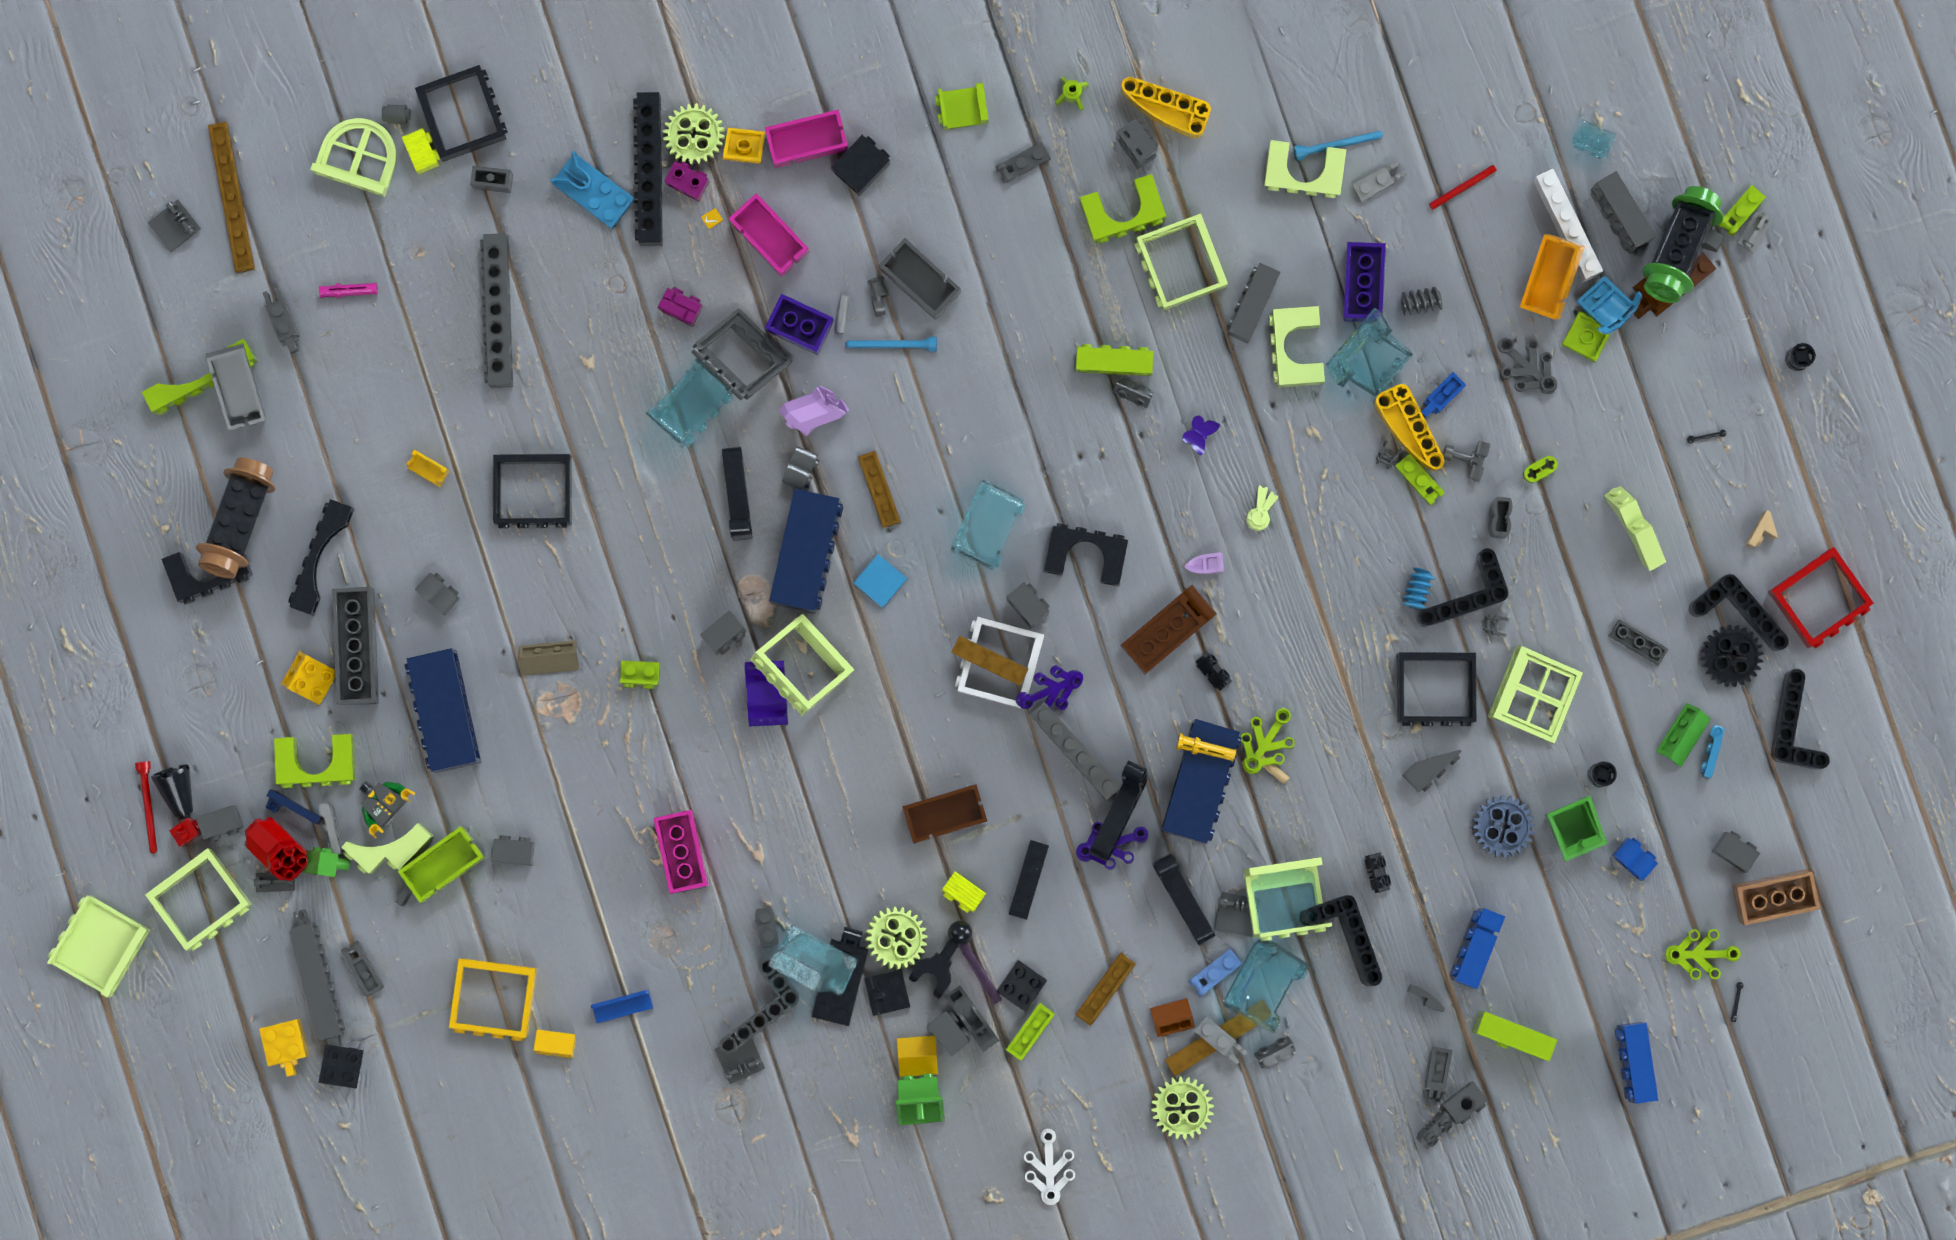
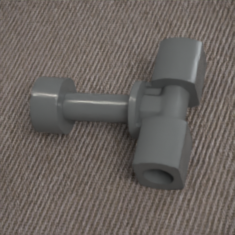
M1479 441L1476 452L1472 451L1471 455L1455 451L1454 446L1446 444L1443 457L1444 460L1448 461L1451 458L1469 462L1468 466L1471 467L1469 479L1481 481L1484 470L1482 465L1484 458L1488 456L1490 443Z

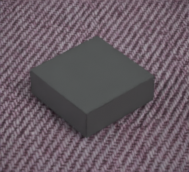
M404 886L395 902L400 906H405L412 894L408 886Z

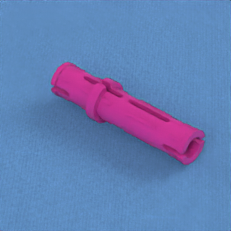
M377 282L349 285L336 283L333 286H319L320 298L337 297L339 299L342 296L378 295Z

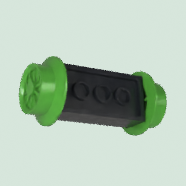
M1690 186L1686 188L1684 194L1673 198L1672 207L1674 213L1652 263L1646 264L1642 269V274L1646 279L1644 289L1653 298L1666 303H1676L1680 301L1683 294H1688L1693 290L1694 284L1690 278L1712 227L1721 224L1723 221V214L1719 209L1722 203L1721 199L1711 190L1699 186Z

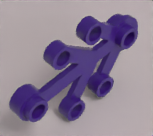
M1054 665L1050 669V674L1055 678L1061 677L1065 679L1056 682L1046 677L1042 672H1038L1034 675V682L1048 687L1031 695L1027 692L1019 693L1016 697V704L1022 709H1028L1033 705V702L1048 696L1045 703L1050 708L1060 690L1064 689L1061 697L1055 701V706L1060 710H1065L1068 707L1067 699L1072 690L1082 684L1083 674L1077 670L1066 672L1060 666Z
M1095 822L1092 825L1093 831L1087 842L1081 843L1077 847L1076 855L1083 862L1094 860L1104 865L1106 869L1113 870L1116 866L1114 858L1110 857L1109 861H1112L1114 864L1109 867L1106 865L1107 861L1090 854L1091 847L1099 833L1094 828L1097 825L1101 827L1103 825L1101 822ZM1137 827L1133 833L1121 836L1116 847L1132 841L1145 843L1149 837L1147 829ZM1143 831L1144 836L1139 837L1137 833ZM1115 847L1112 855L1122 859L1126 864H1131L1134 861L1132 852H1124ZM1084 849L1089 850V853L1087 855H1084L1082 853ZM1131 855L1132 859L1127 861L1125 860V856Z

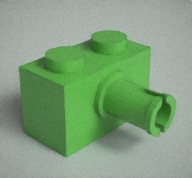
M313 847V850H306L308 864L302 873L335 877L336 869L349 870L350 860L338 858V854L332 853V849Z

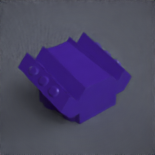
M784 660L771 661L785 676ZM745 662L749 727L788 725L787 699L783 698L777 688L767 681L766 676L755 668L756 666L753 662Z

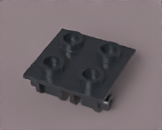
M1381 852L1365 856L1366 868L1371 869V871L1367 872L1373 873V876L1369 877V879L1374 878V880L1370 881L1372 890L1375 893L1390 890L1391 879L1385 871L1386 861L1384 856H1381Z
M1018 960L996 992L1026 1012L1047 980Z
M325 1044L318 1083L357 1089L364 1050Z

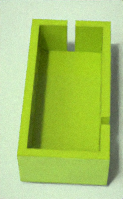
M464 826L458 827L398 871L420 903H424L437 894L436 889L441 891L486 858L476 843L471 844L474 840Z

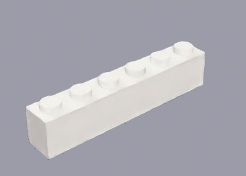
M1554 169L1536 176L1533 183L1560 238L1585 246L1577 269L1582 283L1600 275L1603 269Z

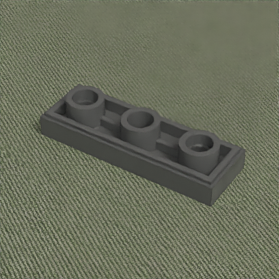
M1621 620L1616 622L1609 634L1610 638L1659 666L1668 651L1663 645ZM1637 639L1641 640V646L1636 644Z

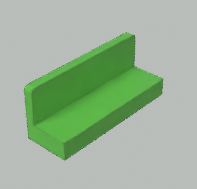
M1686 703L1656 752L1681 767L1711 719L1701 709Z

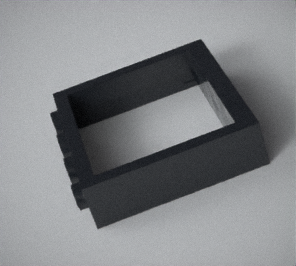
M480 65L415 88L442 162L507 139L505 133H508L505 122L501 123L499 118L502 115L498 104H494V91L492 87L488 88L486 82L489 80L486 70H482ZM477 75L497 132L446 150L426 93Z
M570 454L493 455V524L498 525V528L502 529L510 528V525H517V528H529V525H536V528H548V525H556V528H567V525H572V456ZM501 464H565V518H501Z
M1397 653V722L1402 723V726H1414V723H1421V726H1433V723H1441V726H1452V723H1460V726H1471V723L1477 722L1476 653ZM1404 661L1468 662V717L1404 716Z

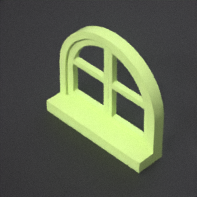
M363 118L349 119L337 124L329 131L322 143L316 163H312L310 170L313 174L385 197L396 168L397 149L390 134L380 124ZM364 129L358 148L336 141L343 133L349 130ZM371 131L382 139L386 147L387 158L365 151ZM333 145L356 152L349 172L326 164ZM363 155L386 162L379 182L357 175Z

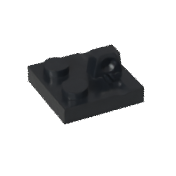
M902 969L864 978L873 1016L911 1007Z

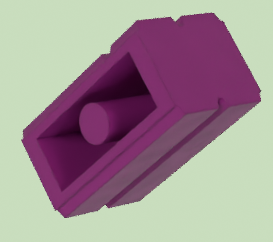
M673 287V289L667 288L657 307L658 310L693 327L703 308L702 304H700L701 300L692 295L689 298L682 295L683 291L676 287Z

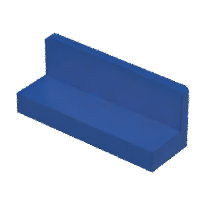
M644 990L592 1004L591 1009L594 1011L596 1023L653 1009L649 990Z

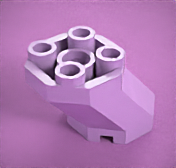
M819 386L810 394L784 403L779 409V413L786 419L785 424L789 428H796L802 434L808 436L816 427L842 418L849 409L842 399L837 401L834 398L836 395L834 392Z

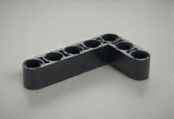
M741 446L722 449L730 513L729 528L733 541L753 539Z
M1485 548L1476 557L1486 589L1420 611L1416 619L1421 627H1429L1501 603L1507 599L1509 594L1497 556L1492 549ZM1483 553L1490 555V562L1486 563L1482 560L1481 556ZM1489 571H1494L1497 574L1495 581L1488 578ZM1495 589H1500L1503 592L1502 599L1495 597ZM1477 595H1482L1485 598L1484 605L1476 602ZM1459 601H1464L1467 604L1466 611H1461L1458 608ZM1441 607H1446L1449 610L1447 617H1443L1440 614ZM1423 613H1428L1431 616L1429 623L1422 621Z
M1727 574L1719 578L1689 605L1690 614L1694 617H1701L1712 610L1724 598H1727L1771 650L1780 651L1789 644L1787 635L1733 574ZM1726 578L1731 580V588L1725 587L1724 580ZM1711 591L1717 593L1718 598L1716 601L1710 598L1709 594ZM1738 593L1744 595L1745 600L1743 603L1738 602L1736 597ZM1696 603H1700L1703 606L1702 613L1695 610ZM1750 608L1756 609L1757 616L1755 618L1750 616ZM1763 622L1769 624L1770 629L1768 632L1763 631ZM1776 637L1781 638V647L1775 645L1774 640Z
M1793 669L1784 676L1771 747V757L1779 763L1815 770L1824 769L1830 763V758L1825 752L1793 746L1805 684V673L1800 669ZM1792 673L1798 675L1799 680L1797 683L1791 680ZM1789 692L1795 694L1793 702L1788 700L1787 695ZM1786 710L1790 711L1792 714V718L1790 721L1786 720L1784 717V713ZM1783 729L1787 730L1789 733V736L1786 740L1781 737V731ZM1779 748L1785 751L1783 759L1777 755ZM1798 752L1804 755L1802 762H1799L1796 758ZM1818 755L1823 759L1821 766H1818L1815 762V758Z
M1132 761L1126 763L1122 772L1123 784L1091 847V855L1104 861H1109L1148 780L1147 768Z
M1169 853L1153 862L1152 865L1197 944L1200 946L1215 937L1213 929L1178 870L1179 866L1172 854Z
M1341 896L1302 910L1299 918L1301 923L1306 926L1338 917L1361 983L1367 987L1377 986L1381 983L1382 973L1357 902L1353 896ZM1344 899L1347 900L1349 904L1347 909L1343 908L1342 901ZM1326 905L1331 908L1330 915L1325 913ZM1308 912L1314 915L1312 922L1307 918ZM1350 918H1353L1355 921L1353 928L1349 925ZM1356 936L1361 938L1360 946L1355 943ZM1363 954H1365L1368 958L1367 964H1364L1362 962L1361 958ZM1369 973L1374 975L1373 983L1368 980Z

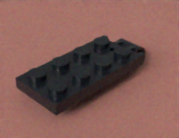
M844 927L841 942L831 938L811 1017L845 1026L850 1025L869 950L866 947H860L863 931ZM845 952H849L850 956H845Z

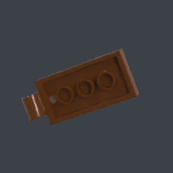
M1703 252L1690 278L1694 287L1717 269ZM1645 278L1632 287L1636 293L1638 291L1642 293L1641 302L1634 312L1637 319H1640L1650 310L1657 317L1673 304L1651 297L1644 289Z

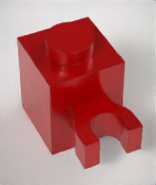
M187 818L169 830L179 847L186 846L202 835L197 820Z

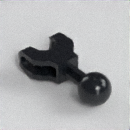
M964 921L952 923L948 929L949 940L941 953L936 952L933 957L920 960L909 976L910 981L916 982L924 973L934 974L938 983L933 994L938 999L951 983L949 969L952 961H950V958L958 946L967 944L972 938V928Z

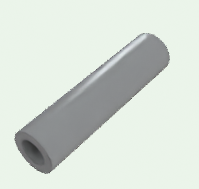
M840 295L835 333L844 334L850 299V296Z

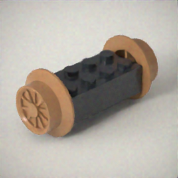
M244 457L237 458L233 468H226L223 474L229 480L206 542L196 545V550L201 554L198 566L208 573L223 578H235L238 568L248 566L247 559L243 557L266 493H273L276 489L275 485L270 481L273 470L264 463Z

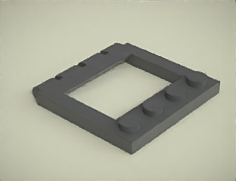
M740 308L736 309L693 345L694 349L691 352L700 362L705 359L704 365L714 375L719 373L720 375L717 378L727 388L733 386L734 388L731 392L740 401L743 398L746 400L751 398L793 361ZM730 328L770 366L748 386L707 348Z

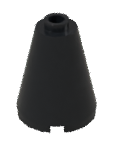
M183 764L179 765V769L171 767L153 774L154 776H151V779L173 816L179 817V820L190 817V813L193 812L189 765Z

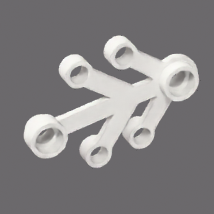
M1046 1128L1040 1134L1042 1142L1045 1143V1165L1036 1158L1034 1152L1027 1151L1024 1154V1160L1027 1163H1031L1046 1177V1185L1031 1170L1025 1173V1180L1034 1184L1041 1191V1198L1044 1203L1054 1205L1060 1199V1190L1068 1181H1072L1075 1178V1172L1072 1169H1066L1063 1174L1064 1176L1055 1185L1054 1176L1068 1161L1074 1159V1152L1066 1149L1063 1152V1156L1053 1166L1052 1143L1056 1139V1134L1052 1129ZM1046 1133H1050L1052 1135V1138L1050 1140H1046L1044 1138ZM1066 1152L1072 1153L1070 1159L1065 1158ZM1028 1153L1033 1154L1031 1161L1026 1159ZM1071 1171L1073 1177L1067 1178L1066 1172ZM1028 1173L1034 1174L1033 1180L1027 1179ZM1048 1192H1053L1055 1194L1054 1198L1049 1199L1047 1197Z

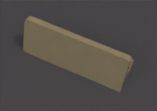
M576 640L519 646L521 674L533 675L579 670Z

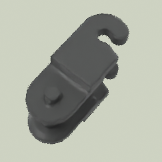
M1385 441L1378 453L1380 457H1376V463L1381 462L1389 469V467L1392 468L1393 466L1391 463L1396 462L1402 449L1398 450L1396 456H1391L1384 451L1388 442ZM1385 455L1389 457L1391 461H1385L1384 459H1382V456Z
M1491 615L1484 617L1487 619L1486 627L1482 628V630H1485V633L1490 631L1492 635L1507 636L1505 633L1497 632L1496 629L1499 620L1509 621L1510 618L1497 615L1494 618ZM1491 620L1495 621L1494 629H1489Z

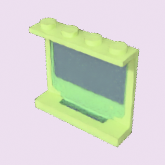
M1321 857L1243 869L1254 938L1267 941L1272 940L1274 935H1278L1279 938L1290 937V933L1296 932L1297 936L1308 934V930L1314 929L1315 933L1324 932L1326 927L1332 926V922L1326 923V921L1306 926L1301 923L1299 918L1302 910L1323 903L1317 866L1322 865ZM1311 912L1307 913L1308 920L1312 922L1314 919V915Z

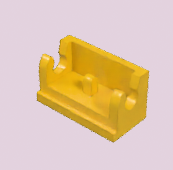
M415 449L412 452L411 460L406 463L409 470L438 487H441L450 472L447 468Z
M537 1030L533 1051L535 1054L573 1059L576 1035Z

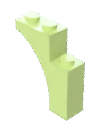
M1621 486L1611 489L1604 497L1628 533L1642 565L1651 571L1666 563L1652 525L1643 518L1636 499Z
M417 823L407 834L392 843L377 847H363L346 841L342 848L345 850L343 854L349 860L354 859L358 863L357 867L364 874L366 872L372 874L386 859H388L387 864L392 869H402L409 864L434 836L420 823Z

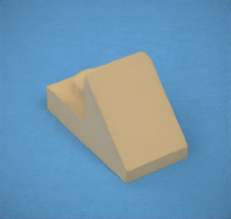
M1766 510L1762 513L1745 546L1751 549L1756 545L1759 546L1764 539L1762 534L1773 540L1778 538L1770 511Z

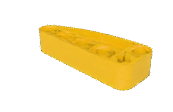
M1127 77L1123 80L1121 93L1143 114L1162 126L1192 139H1198L1203 135L1211 112L1208 102L1134 77ZM1126 84H1132L1134 85L1135 89L1133 91H1127L1124 86ZM1146 89L1151 90L1153 95L1146 97L1143 95V91ZM1167 95L1171 101L1164 103L1161 101V97ZM1181 101H1185L1188 103L1189 107L1186 109L1180 108L1179 103ZM1201 107L1205 108L1203 114H1199ZM1198 125L1201 131L1193 132L1191 126Z
M1398 384L1380 393L1374 400V406L1390 433L1418 463L1430 471H1438L1444 464V457L1409 387L1405 384ZM1399 389L1405 392L1403 398L1397 396ZM1379 398H1386L1388 406H1381ZM1406 406L1413 408V415L1405 413L1404 409ZM1419 423L1422 426V432L1414 431L1413 424ZM1423 440L1430 442V449L1427 450L1422 447L1421 443ZM1436 457L1439 460V466H1432L1430 458Z

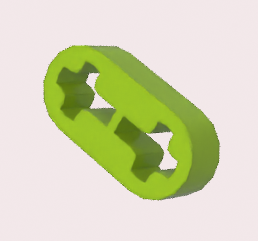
M1546 456L1528 466L1523 472V478L1528 483H1535L1553 473L1558 467V462L1553 456ZM1545 460L1553 462L1551 470L1550 468L1542 470L1541 467L1546 464ZM1529 469L1531 471L1539 470V473L1535 475L1536 479L1528 477Z

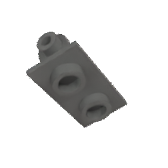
M1124 377L1123 379L1119 378L1112 393L1116 394L1119 398L1133 402L1137 406L1147 408L1154 394L1150 392L1151 389L1138 385L1137 390L1133 389L1134 382Z
M271 872L256 873L254 887H256V892L295 891V878L286 881L278 879Z
M1287 1036L1277 1039L1275 1043L1260 1048L1254 1055L1259 1061L1261 1068H1268L1278 1062L1275 1056L1279 1055L1280 1059L1283 1060L1293 1055L1296 1049L1291 1039Z

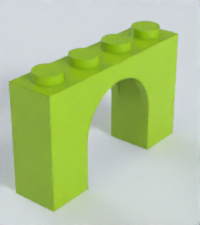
M1152 174L1134 179L1133 184L1140 202V210L1133 219L1126 222L1112 220L1105 213L1098 191L1080 197L1079 202L1093 243L1104 244L1109 242V238L1115 236L1117 239L1127 236V232L1134 230L1137 233L1145 230L1146 226L1152 225L1155 227L1163 224L1167 216Z
M354 734L332 735V762L325 771L319 774H308L300 767L297 757V738H274L276 785H281L282 788H293V784H301V787H313L312 783H320V786H332V782H339V785H351V781H356Z

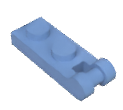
M1229 949L1190 979L1188 983L1190 986H1194L1197 990V995L1201 997L1242 965V963L1232 950ZM1204 978L1207 984L1203 986L1199 981L1200 979Z

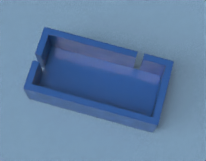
M1478 908L1477 911L1474 910L1470 920L1473 922L1470 929L1467 928L1463 938L1466 940L1463 947L1460 946L1457 953L1459 960L1456 965L1453 964L1450 971L1452 981L1472 989H1478L1498 937L1494 935V932H1500L1505 916L1485 908Z
M1635 1022L1617 1025L1615 1037L1620 1042L1618 1057L1623 1062L1621 1076L1627 1084L1624 1088L1625 1099L1634 1104L1659 1101L1647 1023Z

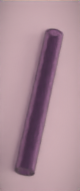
M968 943L958 946L993 1004L995 1005L1001 1001L1002 998Z

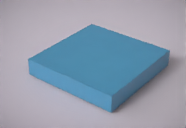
M878 554L853 584L883 608L905 583L907 578Z

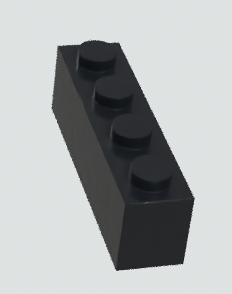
M1030 840L1008 913L1009 915L1027 920L1049 845Z

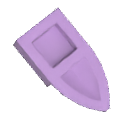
M1218 552L1196 556L1185 565V568L1198 574L1224 572L1223 553Z

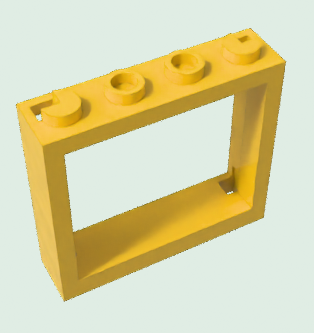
M459 958L449 1028H453L455 1033L465 1034V1030L473 1031L472 1035L477 1036L491 1033L493 1038L503 1039V1036L506 1035L511 1036V1040L522 1041L523 1038H528L538 968ZM464 967L529 975L521 1031L457 1023Z

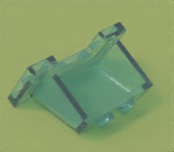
M1374 308L1326 363L1337 385L1343 388L1350 381L1375 397L1391 382L1392 378L1413 355L1408 347L1390 334L1392 329L1378 309Z
M790 925L780 949L772 956L768 966L815 992L832 991L842 995L858 960L804 930Z

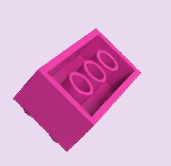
M693 810L653 818L669 893L674 894L709 886Z

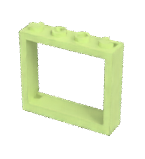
M1201 213L1136 238L1137 243L1134 244L1136 252L1142 255L1143 261H1141L1143 270L1149 273L1148 283L1151 290L1155 289L1157 294L1155 301L1158 307H1162L1163 311L1228 286ZM1195 225L1217 284L1167 302L1146 250L1145 243Z
M803 613L756 651L750 659L756 666L755 668L766 676L767 681L777 688L780 695L786 698L793 709H796L801 716L820 702L854 671L851 665ZM794 629L838 675L809 701L765 655L769 649Z
M207 848L145 894L186 951L191 949L195 951L197 948H200L203 945L202 941L206 938L210 940L218 934V929L222 926L226 928L234 922V917L237 915L243 916L250 910L248 907L252 905L220 859L210 848ZM209 860L240 904L188 942L157 898Z

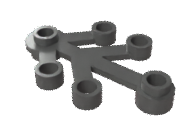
M1502 338L1498 343L1499 351L1504 354L1508 353L1523 368L1511 369L1510 367H1504L1500 372L1501 377L1508 379L1511 376H1533L1537 381L1525 382L1524 380H1518L1514 385L1515 390L1522 392L1525 389H1539L1544 394L1553 393L1557 389V380L1551 376L1552 355L1549 352H1545L1540 356V361L1543 363L1542 374L1537 368L1538 342L1531 339L1526 343V348L1529 351V361H1527L1514 349L1512 339ZM1530 342L1535 343L1534 349L1529 347ZM1507 343L1509 348L1503 349L1502 344ZM1548 355L1549 361H1544L1543 356ZM1508 370L1510 372V375L1505 376L1503 374V371ZM1549 382L1551 384V387L1546 388L1544 386V383ZM1523 383L1524 388L1519 389L1517 384Z

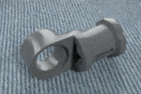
M883 276L867 281L873 292L872 305L876 317L886 315L882 298L889 294L885 290Z

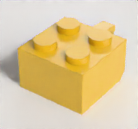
M295 1019L259 1028L267 1065L280 1064L281 1068L285 1067L287 1077L297 1075L295 1065L298 1064V1059L309 1057L302 1020Z

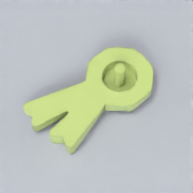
M1260 485L1257 491L1256 508L1250 510L1246 517L1248 527L1257 532L1267 528L1270 522L1267 511L1279 497L1274 495L1272 491L1266 499L1268 487L1262 488Z

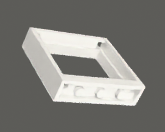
M977 617V621H972L970 629L973 632L972 639H968L974 643H977L981 625L1035 639L1028 664L1029 670L1021 692L1029 694L1044 634ZM962 659L960 668L963 669L962 676L957 677L955 687H958L959 693L1022 709L1016 704L1015 700L965 687L971 662Z

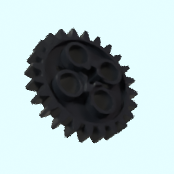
M1728 625L1727 630L1723 626L1720 627V633L1717 630L1712 631L1714 637L1708 635L1707 638L1710 642H1703V645L1707 648L1700 650V652L1705 653V656L1701 657L1700 660L1706 661L1702 667H1708L1705 674L1712 673L1711 680L1718 678L1717 684L1719 685L1724 681L1725 687H1728L1730 682L1733 687H1736L1737 681L1742 686L1744 685V679L1747 682H1751L1750 675L1756 677L1757 674L1754 670H1761L1757 664L1763 663L1759 656L1764 653L1758 652L1762 645L1755 644L1758 638L1752 639L1753 632L1746 634V628L1739 631V625H1736L1734 630H1732L1731 625ZM1721 640H1725L1728 643L1727 650H1723L1720 647ZM1741 643L1745 644L1747 647V652L1745 654L1741 653L1739 650V645ZM1717 651L1723 654H1729L1733 652L1734 656L1748 657V661L1740 658H1735L1731 660V657L1716 655L1715 652ZM1718 659H1722L1725 662L1723 669L1717 666ZM1737 662L1743 664L1744 670L1742 672L1736 670Z

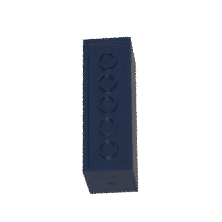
M794 488L769 599L772 605L816 614V611L821 609L823 599L820 597L821 591L824 592L827 580L824 576L825 572L829 573L831 562L828 558L829 554H833L835 543L832 540L833 536L838 534L839 523L837 518L841 517L843 512V504H841L840 498Z
M450 648L406 658L405 670L406 674L410 675L411 678L409 689L411 694H414L416 700L413 701L415 713L418 712L420 719L417 720V725L424 737L421 739L423 750H426L428 755L425 758L427 769L434 773H440L482 763L457 651Z
M1198 719L1193 720L1188 736L1191 738L1198 737L1202 742L1230 749H1238L1242 737L1239 736V731ZM1184 750L1161 828L1162 832L1202 844L1212 841L1215 832L1212 829L1213 822L1216 823L1220 815V811H1217L1218 805L1223 804L1226 794L1223 792V788L1229 784L1231 774H1228L1230 767L1234 766L1236 755L1232 762L1202 753L1194 755L1191 751Z

